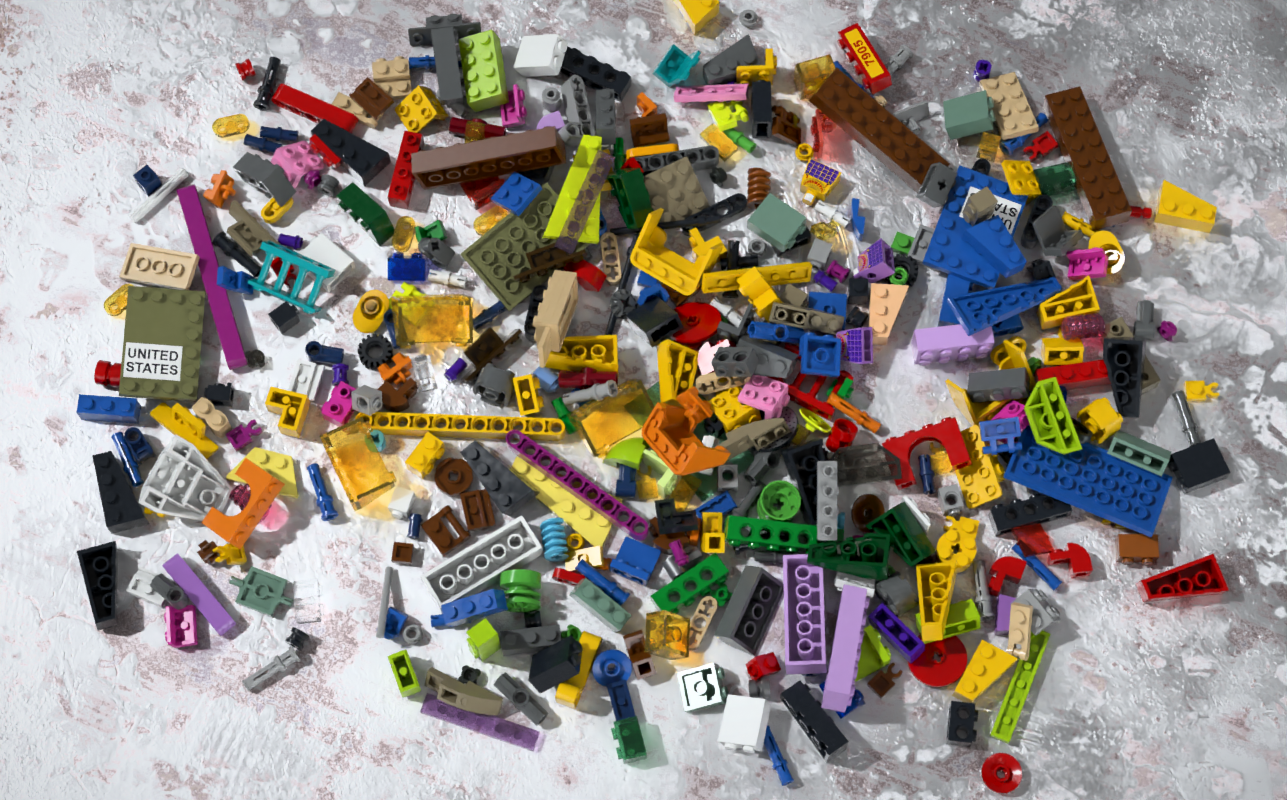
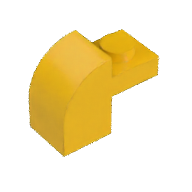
M696 227L689 230L688 241L693 248L692 257L695 261L699 256L707 255L711 247L722 243L719 236L705 242ZM723 246L716 263L720 262V258H727L725 246Z
M702 512L700 544L702 551L705 553H725L722 512Z

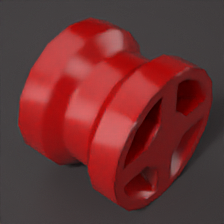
M249 58L243 63L235 64L242 81L246 80L248 76L253 77L256 75Z

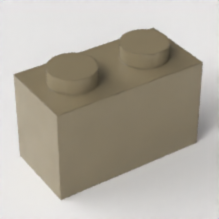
M988 187L970 196L966 202L962 213L965 221L970 223L972 227L990 218L998 203V200Z

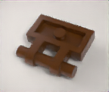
M774 105L772 112L775 113L776 117L772 118V135L794 147L801 144V128L797 124L800 122V118L791 111L787 112L786 108Z

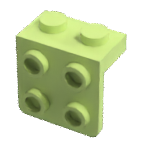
M645 449L643 451V463L662 475V478L657 483L658 496L665 499L667 495L671 496L675 491V484L678 481L677 475L669 469L655 451Z

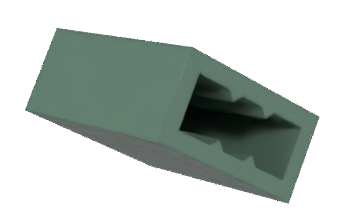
M986 90L943 101L945 129L950 140L994 129L993 121H996L994 111L992 110L994 101L992 96H988Z
M769 193L747 220V228L784 253L787 248L790 249L794 245L797 235H802L805 231L807 217Z

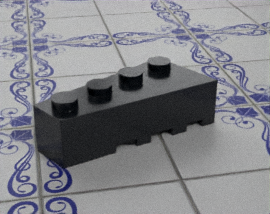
M798 681L782 692L780 699L819 754L828 763L846 750L849 741L838 729L833 719L827 715L824 708H821L822 704L819 700H815L811 695L812 691L809 686Z

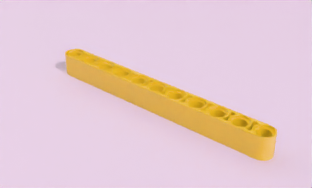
M360 412L355 418L357 428L363 434H367L371 430H379L383 435L425 436L429 432L435 437L506 439L507 433L516 426H522L523 429L520 432L531 440L560 441L566 434L564 422L557 418L375 412L370 416ZM363 420H369L367 425H360ZM382 421L389 422L386 426H380ZM403 421L408 422V424L405 427L399 426V424ZM421 422L427 423L423 428L418 427V424ZM439 423L446 424L444 428H437ZM458 424H465L463 429L456 428ZM478 424H483L485 426L481 430L475 429V427ZM497 425L504 426V428L499 431L494 429ZM536 426L542 427V430L539 432H534L533 428ZM555 427H560L562 429L558 433L552 431V429Z

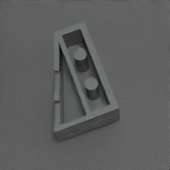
M749 34L703 65V78L706 85H724L728 81H735L736 83V69L738 66L761 65Z
M247 152L232 167L241 180L257 191L259 189L266 192L265 196L269 199L273 197L280 207L297 192L283 174L284 170L278 164L273 165L268 159L263 160L257 154L253 155Z
M748 333L739 339L737 347H754L759 363L753 375L787 378L793 373L799 356L765 340L749 338Z

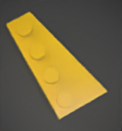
M617 335L565 337L560 352L551 351L545 367L568 371H581L582 368L590 367L597 371L618 373Z
M956 562L916 564L922 641L943 640L956 581Z

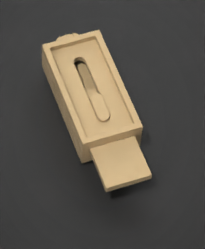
M554 270L552 277L548 279V288L543 292V301L538 305V315L533 318V327L536 328L534 341H537L539 364L542 368H545L551 351L560 352L577 307L579 297L576 272Z

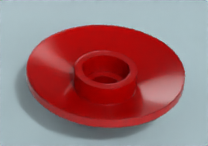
M996 753L985 760L981 769L983 782L990 790L1004 794L1018 787L1022 779V769L1019 762L1013 756L1006 753ZM1002 771L1004 777L999 778L997 772Z

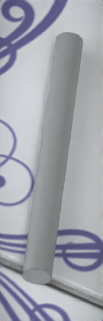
M392 567L385 568L376 633L377 638H384L393 573Z

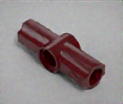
M452 117L449 124V134L468 137L471 141L485 140L490 137L506 136V127L488 124L486 121L474 118L471 121Z
M590 367L582 368L581 371L560 370L559 372L560 388H579L583 390L591 388L596 383L604 384L608 380H614L618 387L617 372L597 371Z

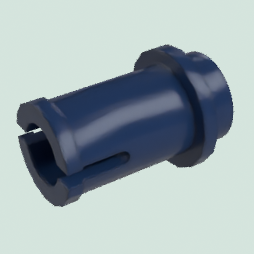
M411 513L410 517L407 518L409 520L408 538H419L420 524L423 522L422 515Z

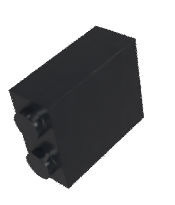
M758 80L752 82V138H771V81Z
M658 296L653 297L625 315L632 330L652 348L684 328L678 313Z
M1214 438L1171 454L1168 462L1169 470L1174 472L1177 478L1176 484L1180 490L1182 489L1184 494L1224 480L1231 473Z
M570 635L532 656L528 681L539 693L579 674L583 651L580 642Z

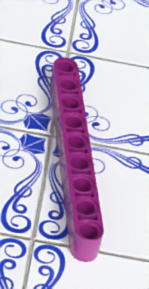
M511 430L507 433L506 443L511 452L633 539L642 541L647 538L648 524L643 518L522 432ZM514 438L520 440L517 444H512L510 441ZM529 449L535 450V453L532 455L526 454V451ZM544 460L551 462L548 466L541 465V462ZM559 471L566 472L564 477H558L556 474ZM574 482H580L582 486L580 488H574L572 487V484ZM590 493L598 495L595 499H589L587 496ZM611 504L613 508L608 511L604 510L603 506ZM626 515L629 519L622 522L619 520V517ZM641 526L645 530L642 533H637L634 529Z

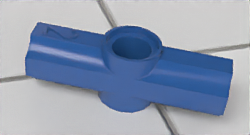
M751 321L747 332L749 338L799 344L800 337L805 334L803 328Z

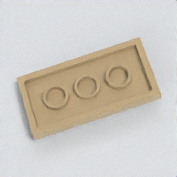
M1015 72L980 80L979 86L981 90H986L988 96L993 98L994 107L992 110L994 111L995 123L1002 140L1038 132L1039 126Z
M131 243L119 277L126 281L170 289L189 290L200 257L197 254Z

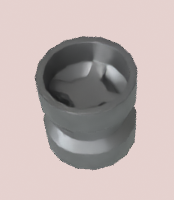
M769 678L762 679L761 681L749 680V696L770 699Z

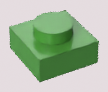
M897 232L891 245L893 252L908 256L914 237Z

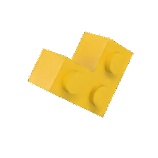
M754 266L737 279L740 284L738 289L744 297L749 296L748 301L753 304L756 314L761 319L764 317L769 323L773 302H783L774 288Z
M270 387L265 402L268 412L281 415L278 423L281 434L299 438L310 406L308 396Z

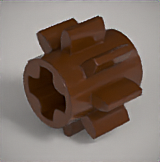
M204 540L198 545L200 550L197 553L205 564L209 561L214 564L216 563L215 559L219 557L218 552H213L217 545L214 541L208 543Z

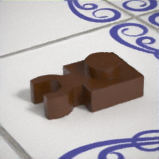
M894 663L888 666L886 673L880 670L867 683V686L880 699L895 686L892 680L898 679L902 675V670L897 674L891 671L895 666Z

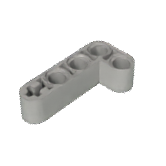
M572 75L561 86L568 123L558 132L565 145L578 147L583 135L595 136V129L584 82L578 75Z

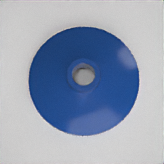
M610 649L603 651L593 662V676L604 687L614 682L627 681L632 672L631 661L620 650ZM609 664H615L613 668H608Z

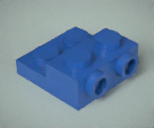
M812 332L805 333L800 337L799 357H801V373L839 377L841 339L835 338L834 335L816 336V333Z

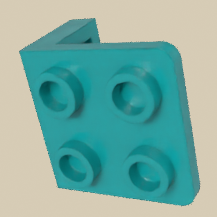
M673 44L652 74L668 87L674 84L678 85L680 81H685L689 77V70L699 62L701 52L697 50L687 55Z

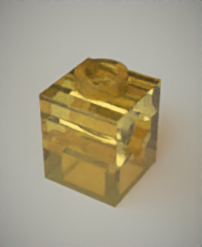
M983 132L976 158L994 162L1001 136Z

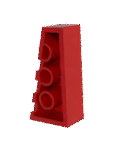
M1214 554L1136 583L1143 602L1216 595L1229 591Z

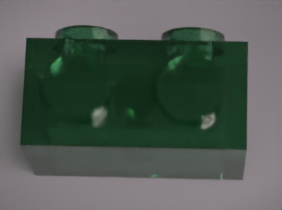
M1069 162L1033 170L1041 195H1048L1050 197L1075 190L1077 178Z
M637 716L614 721V728H611L613 740H618L619 747L616 748L618 759H622L624 764L647 759Z

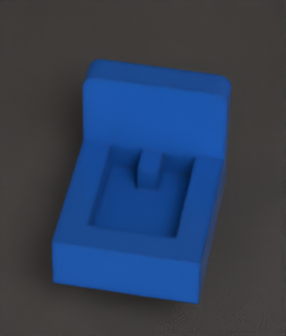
M657 283L650 288L647 286L642 289L637 303L641 306L653 297L658 296L667 304L670 296L667 290Z
M392 606L389 607L384 638L391 640L398 637L408 615Z

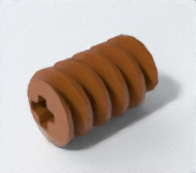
M750 168L748 170L747 207L756 210L769 194L768 191L771 190L769 186L771 180L768 179L771 177V173L762 168Z

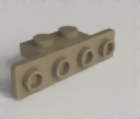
M236 200L231 202L229 214L237 223L228 227L227 233L251 257L263 251L260 249L263 241L270 240L281 245Z

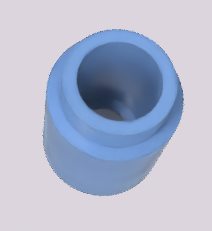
M539 366L534 371L535 377L539 378L540 387L546 392H555L559 388L558 376L547 367L542 368Z

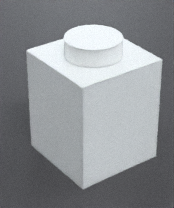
M395 486L388 505L392 516L399 519L409 517L416 499L414 491Z

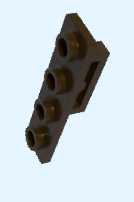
M558 241L526 253L531 269L513 277L516 282L525 283L530 281V277L535 275L541 277L548 274V270L554 268L556 270L566 267L567 263L572 261L573 263L581 262L587 254L584 249L567 256L562 241Z
M489 327L462 352L474 366L461 379L462 382H473L479 376L477 373L487 363L492 364L491 360L495 356H501L506 351L505 347L509 343L512 345L520 338L519 334L522 331L515 329L502 340Z

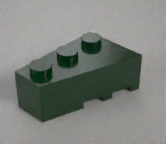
M621 168L603 175L604 180H608L613 189L610 191L612 197L616 196L620 204L618 209L627 228L638 229L643 227L648 214L654 210L651 207L649 192L646 189L641 169Z
M353 182L336 195L339 201L337 205L342 212H347L349 217L379 247L397 233L386 211Z
M905 501L892 507L866 525V527L870 530L873 529L876 533L891 534L890 546L894 548L893 551L910 567L936 552Z

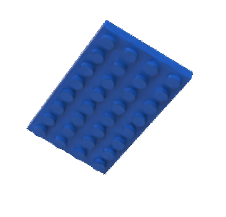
M1030 424L1021 432L1018 442L1022 443V450H1015L1012 454L1003 478L1152 537L1173 479L1172 476L1165 473L1159 476L1107 454L1108 450L1090 443L1081 444L1082 449L1063 455L1037 444Z

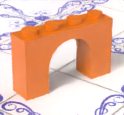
M247 458L244 459L235 473L250 486L251 495L247 506L235 516H227L212 506L201 522L239 549L242 548L285 485Z

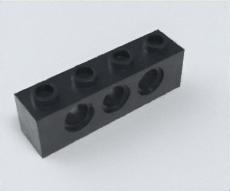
M567 46L559 73L569 78L572 75H578L582 78L584 85L594 90L614 89L615 100L622 102L631 87V76L625 71L614 69L608 63H601L595 57L582 54L580 50ZM597 71V72H599V73H598V74H592L591 72ZM608 79H614L615 81H613V82H608L607 80H608Z
M1034 494L1027 500L1016 499L1005 506L1003 504L995 505L990 509L988 517L996 537L1069 517L1072 508L1070 504L1048 495L1040 496V494ZM1050 503L1053 508L1046 509L1043 504ZM1025 508H1031L1034 514L1026 513ZM1012 513L1015 515L1016 519L1011 520L1006 516V514Z

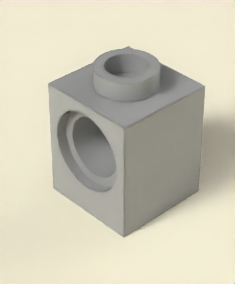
M818 238L814 239L807 257V262L812 264V269L825 270L832 252V243Z
M363 385L351 392L352 409L369 416L382 409V391Z
M725 462L717 467V492H724L726 490L728 492H737L738 465H733L732 462ZM729 473L732 475V479L725 480L722 475Z
M958 484L938 489L937 497L943 516H956L960 514L964 504ZM951 498L956 504L949 505L946 499Z

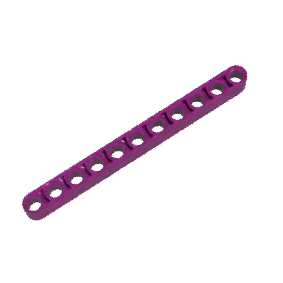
M193 184L177 189L194 252L200 257L198 266L229 370H234L247 366V358L227 290L217 285V272L220 266L196 186Z

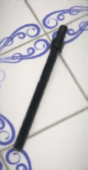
M702 215L693 219L660 222L657 226L663 230L690 226L706 227L707 224L721 223V216L706 217V215ZM627 227L611 228L610 232L614 235L640 233L643 227L638 229H628Z
M634 234L631 246L627 249V259L618 290H626L633 266L630 256L639 234ZM612 311L604 335L613 334L617 317Z

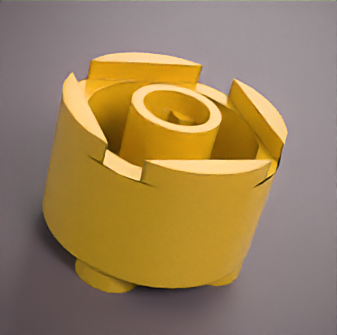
M1105 397L1094 400L1077 413V419L1080 418L1081 424L1093 433L1090 440H1097L1098 444H1101L1119 431L1123 422L1122 416L1115 412L1109 400Z
M948 530L940 537L934 554L936 555L937 563L956 562V574L969 569L976 555V542L974 538L961 530Z

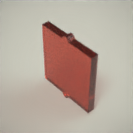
M1041 524L1016 527L1011 530L1017 541L1016 544L1019 545L1025 557L1051 553L1054 550L1049 541V536L1046 535Z

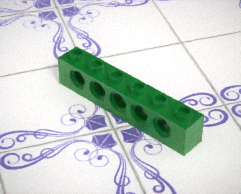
M728 515L725 518V542H729L730 546L746 544L748 548L758 549L762 546L767 547V550L770 551L787 549L786 552L788 553L803 551L808 554L809 545L818 543L817 526L732 515ZM742 528L749 531V537H744L741 534ZM837 528V540H833L834 542L844 541V529ZM761 531L768 533L769 538L767 540L761 537ZM780 533L787 535V542H783L780 539ZM800 535L806 537L807 544H802L799 541Z

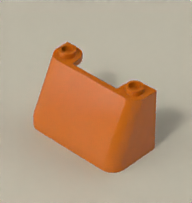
M657 402L643 425L641 433L643 439L674 474L685 476L723 465L727 461L731 453L724 446H716L715 448L705 447L695 436L693 431L697 426V422L691 416L685 417L684 412L686 410L683 407Z

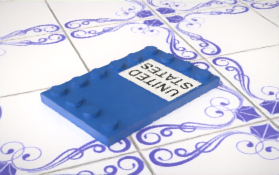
M959 165L955 178L956 183L949 191L948 200L943 207L922 264L985 288L993 289L1000 273L988 263L989 261L983 255L978 254L974 247L962 240L965 230L972 227L970 223L965 221L962 212L970 196L988 187L998 200L990 218L999 215L1013 238L1028 195H1013L1007 182Z

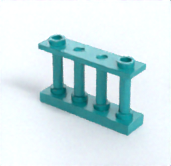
M263 241L260 249L266 251V258L258 279H250L248 284L253 285V289L257 291H266L303 308V311L313 314L321 311L322 307L315 305L323 280L333 277L336 269L273 241ZM278 256L282 258L283 264L275 286L266 283L265 280L273 258ZM296 264L300 270L290 294L281 289L290 265ZM311 271L316 273V280L309 299L306 301L299 298L298 295L306 273Z

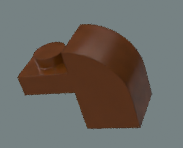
M412 378L407 380L398 390L388 381H385L377 389L382 391V407L390 412H402L408 409L410 405L407 399L414 397L418 387Z
M656 516L649 520L650 527L648 530L653 538L657 537L653 540V547L660 550L661 553L672 555L669 544L676 540H681L684 549L690 546V540L684 532L659 535Z
M642 630L624 635L626 651L637 680L656 674Z

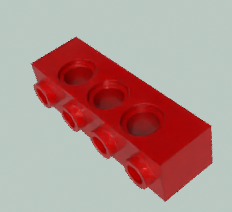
M404 131L387 196L391 207L408 209L416 179L412 174L411 154L417 153L424 148L425 143L421 133Z

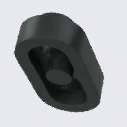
M1071 417L1080 444L1090 442L1093 433Z

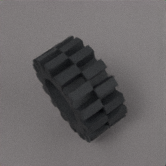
M896 254V257H894V267L902 266L908 270V280L904 285L912 287L917 280L918 265H916L915 259L912 261L910 255L907 258L906 254H903V256ZM889 276L884 278L885 282L888 281V284H892Z
M376 333L373 334V337H370L369 334L367 339L363 338L362 343H359V358L367 369L371 368V370L375 371V368H378L383 363L390 364L392 362L393 349L387 337L384 338L381 334L377 336ZM379 346L383 349V353L378 358H372L368 355L370 348Z

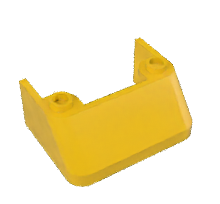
M657 209L648 214L631 253V263L681 294L691 295L702 284L703 273H710L713 270L724 244L719 243L711 247L707 255L699 256L695 263H692L664 246L667 235L662 228L657 226L664 209Z
M1004 340L1003 343L1008 357L1002 360L999 370L1026 367L1030 377V396L1036 382L1024 351L1008 340ZM949 379L945 381L954 404L971 426H979L980 421L991 420L1012 400L972 403L967 389L960 388ZM1029 397L1013 400L1025 405Z

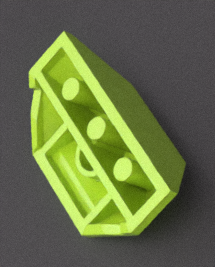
M1056 377L1038 381L1024 406L1036 443L1063 455L1081 450L1082 446Z

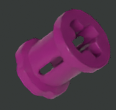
M833 260L826 274H831L839 279V282L842 284L848 278L851 269H846L838 264L837 260Z

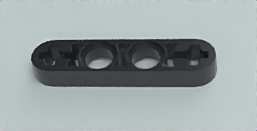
M741 193L734 194L685 219H693L702 215H720L722 222L743 212L747 207V198ZM736 200L742 201V205L736 204ZM720 207H725L728 212L721 215L717 210ZM718 223L707 224L706 227L693 226V228L696 227L700 233ZM682 227V233L689 236L690 229Z

